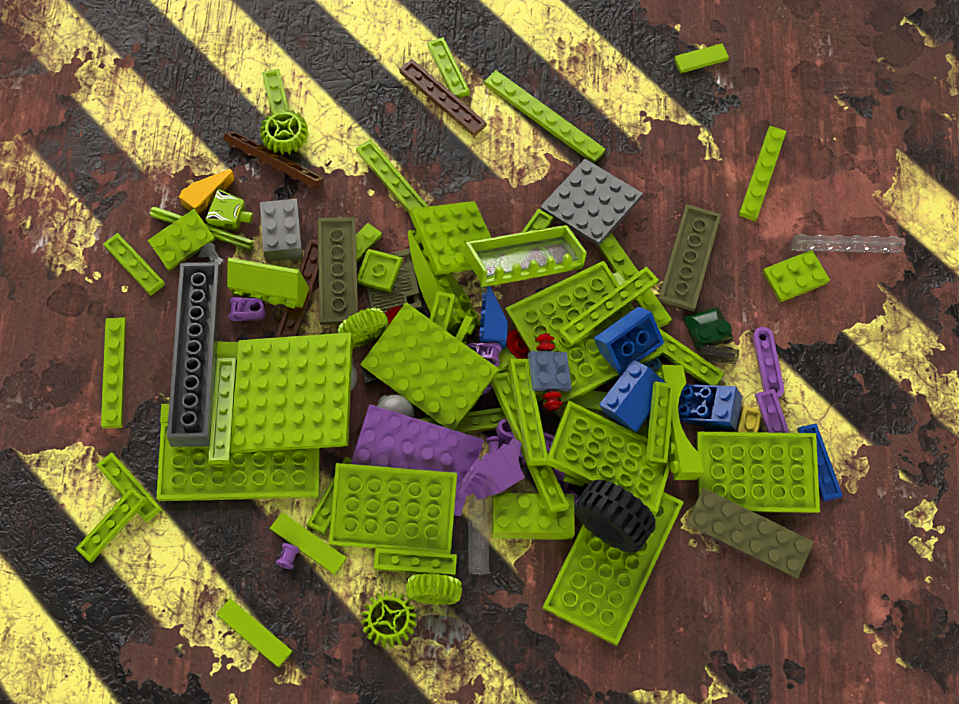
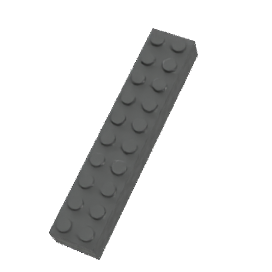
M219 262L180 263L167 439L171 447L210 445L222 279Z

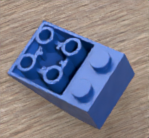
M488 286L487 292L482 294L479 343L496 342L504 349L506 348L508 322L491 287Z
M685 385L680 394L678 404L680 422L717 431H736L743 396L736 386Z

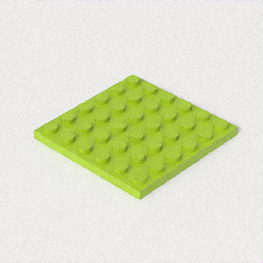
M605 261L505 308L506 314L529 352L537 351L536 347L539 346V343H536L535 339L544 333L554 337V341L551 344L555 345V349L551 352H567L572 389L570 391H556L562 394V397L558 400L563 402V405L621 376L601 355L594 337L633 311L635 308L631 303L572 347L559 334V330L620 286ZM660 347L640 360L639 363L645 364L661 356L662 351Z
M352 333L239 340L231 452L348 446L353 349Z

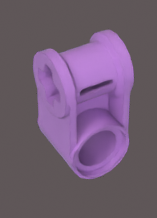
M233 297L230 299L231 312L228 313L230 320L261 321L266 317V309L259 298Z
M488 342L470 343L467 345L494 366H499L500 361L498 357L502 351L500 344Z

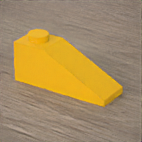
M231 169L225 170L184 188L179 195L182 206L189 211L195 209L200 216L212 204L217 189L225 191L235 181L233 171Z

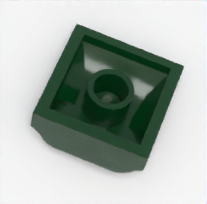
M718 306L683 317L697 351L733 339L732 327L724 319Z

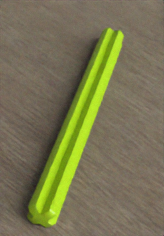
M152 207L150 211L151 217L169 223H174L183 217L157 207ZM206 225L215 239L252 250L253 240Z

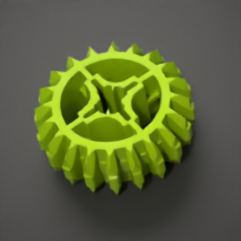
M278 109V113L271 112V116L266 115V120L261 123V140L264 146H267L269 150H273L274 153L280 151L282 155L284 152H288L290 155L292 150L297 152V147L303 148V143L307 142L309 135L308 124L304 117H301L300 113L295 114L294 110L288 112L285 109L284 112H281ZM295 128L298 129L296 135L293 133ZM274 129V130H275V132H274L275 135L272 137L270 134H271L272 130Z
M367 308L349 316L348 319L339 325L337 331L338 333L351 332L353 335V348H360L381 337L389 326L388 318L380 308Z
M417 574L408 578L406 592L409 599L421 602L422 604L450 605L460 601L462 587L461 582L452 576Z
M385 591V597L381 598V594L377 593L378 600L375 601L372 597L369 599L372 606L369 604L364 605L367 611L362 612L361 615L366 619L361 620V624L367 625L363 628V632H370L367 636L369 640L375 637V645L382 640V647L385 648L386 642H390V647L393 648V641H397L400 646L402 645L400 638L408 641L409 637L406 633H414V630L410 627L417 626V622L413 621V619L417 618V614L411 613L415 610V606H408L411 603L410 599H406L403 602L404 594H400L396 598V591L392 592V596H389L388 591ZM386 604L397 605L402 610H390ZM380 607L382 615L376 619V622L372 623L373 614ZM385 611L387 612V615H389L390 618H392L393 627L391 626V623H389L388 620H386ZM406 615V623L398 632L396 623L402 619L401 617ZM388 628L392 634H382L376 629Z

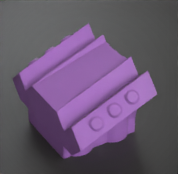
M512 438L508 445L503 443L500 449L491 454L486 453L482 460L477 458L462 479L459 493L467 496L474 493L477 500L500 493L524 479L525 477L519 464L522 442Z

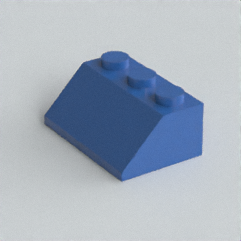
M637 307L594 337L601 355L619 375L626 370L632 360L639 362L664 344L651 311Z
M632 360L599 405L606 417L637 432L650 415L653 382H666L649 367Z

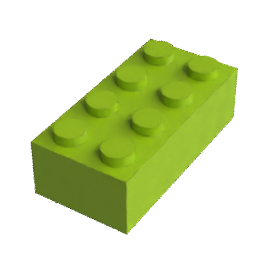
M497 493L493 495L492 538L573 540L575 534L574 494H564L569 505L567 510L548 514L539 493Z

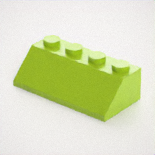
M234 258L228 259L227 287L233 296L259 298L273 305L284 304L290 308H303L309 286L299 270Z

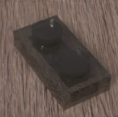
M704 345L700 347L698 355L709 362L736 364L739 358V350L732 347L719 348L713 345Z

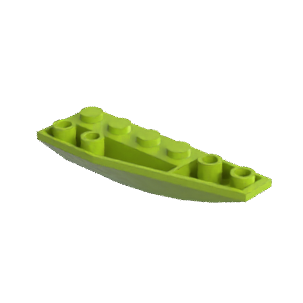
M409 230L407 233L415 274L430 313L432 312L437 291L453 294L457 297L448 333L456 336L466 315L474 319L473 324L476 325L475 327L479 326L478 315L473 309L469 297L452 273L435 274L417 231Z

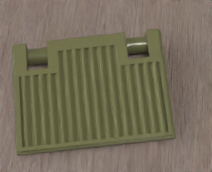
M410 248L388 253L405 257L406 263L402 264L391 293L367 287L370 308H380L385 313L392 307H403L406 302L408 303L407 298L413 296L414 303L409 305L416 310H421L423 306Z

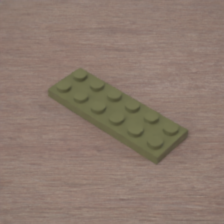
M688 204L685 205L658 299L660 302L695 311L720 221V213Z
M355 217L318 218L320 325L342 324L349 316L358 313Z
M702 488L686 523L687 526L795 579L799 577L814 541L705 488Z

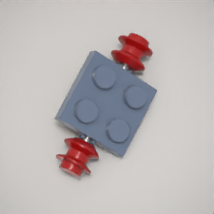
M544 333L535 339V342L539 343V346L536 347L537 351H530L528 353L532 391H548L542 396L544 400H547L543 407L548 408L549 411H556L563 405V402L558 400L562 397V394L556 391H570L572 389L567 352H551L555 349V345L551 344L554 341V337Z

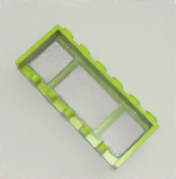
M564 225L466 242L464 258L467 259L479 278L482 288L583 269L587 252L570 228Z

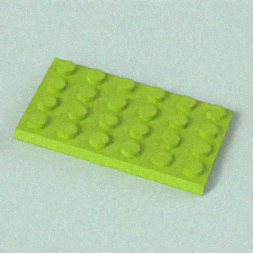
M407 302L360 364L442 426L454 431L500 370Z
M568 401L545 464L588 485L597 479L613 482L615 485H619L626 491L633 493L636 498H639L644 505L649 507L650 512L655 516L658 513L671 461L669 454L668 461L664 464L646 461L647 438Z
M697 432V451L701 455L704 471L698 478V497L702 488H705L752 512H820L816 433Z
M336 463L329 545L451 554L457 473Z

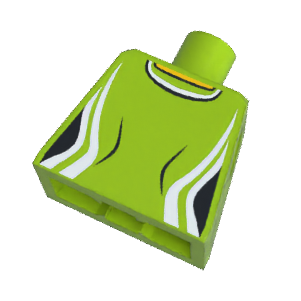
M217 189L206 221L209 226L218 229L237 231L241 222L251 224L254 214L246 211L244 200Z

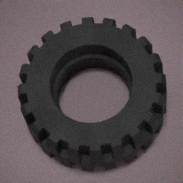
M603 479L590 482L574 506L576 517L579 518L580 523L588 531H591L594 536L600 538L604 543H608L611 547L618 548L623 552L635 553L640 551L656 526L654 514L650 512L647 505H644L630 491H626L623 487L617 486L610 481L606 482Z

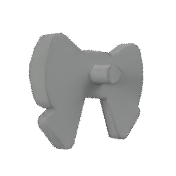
M213 243L205 245L199 253L200 258L209 257V263L219 262V266L224 263V260L219 258L215 251V244Z

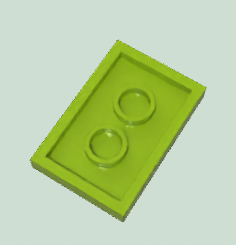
M193 209L148 241L166 268L171 271L216 239L197 211Z
M813 250L767 267L762 271L779 303L828 284L830 281Z

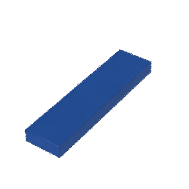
M817 423L798 427V433H816L819 494L822 502L841 498L843 495Z

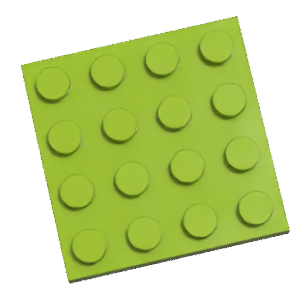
M475 201L413 208L409 212L436 275L473 270L467 259L464 258L466 242L491 238ZM491 257L480 259L486 268L497 266Z

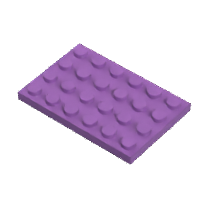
M369 404L351 464L457 473L454 515L461 516L467 495L459 493L460 484L476 459L479 458L484 440Z

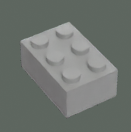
M297 199L260 202L263 252L266 262L303 258Z

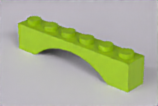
M661 365L655 373L666 383L674 384L668 450L671 461L670 470L673 473L674 480H697L704 473L701 455L687 439L682 429L678 412L679 397L686 384L684 367L682 365Z

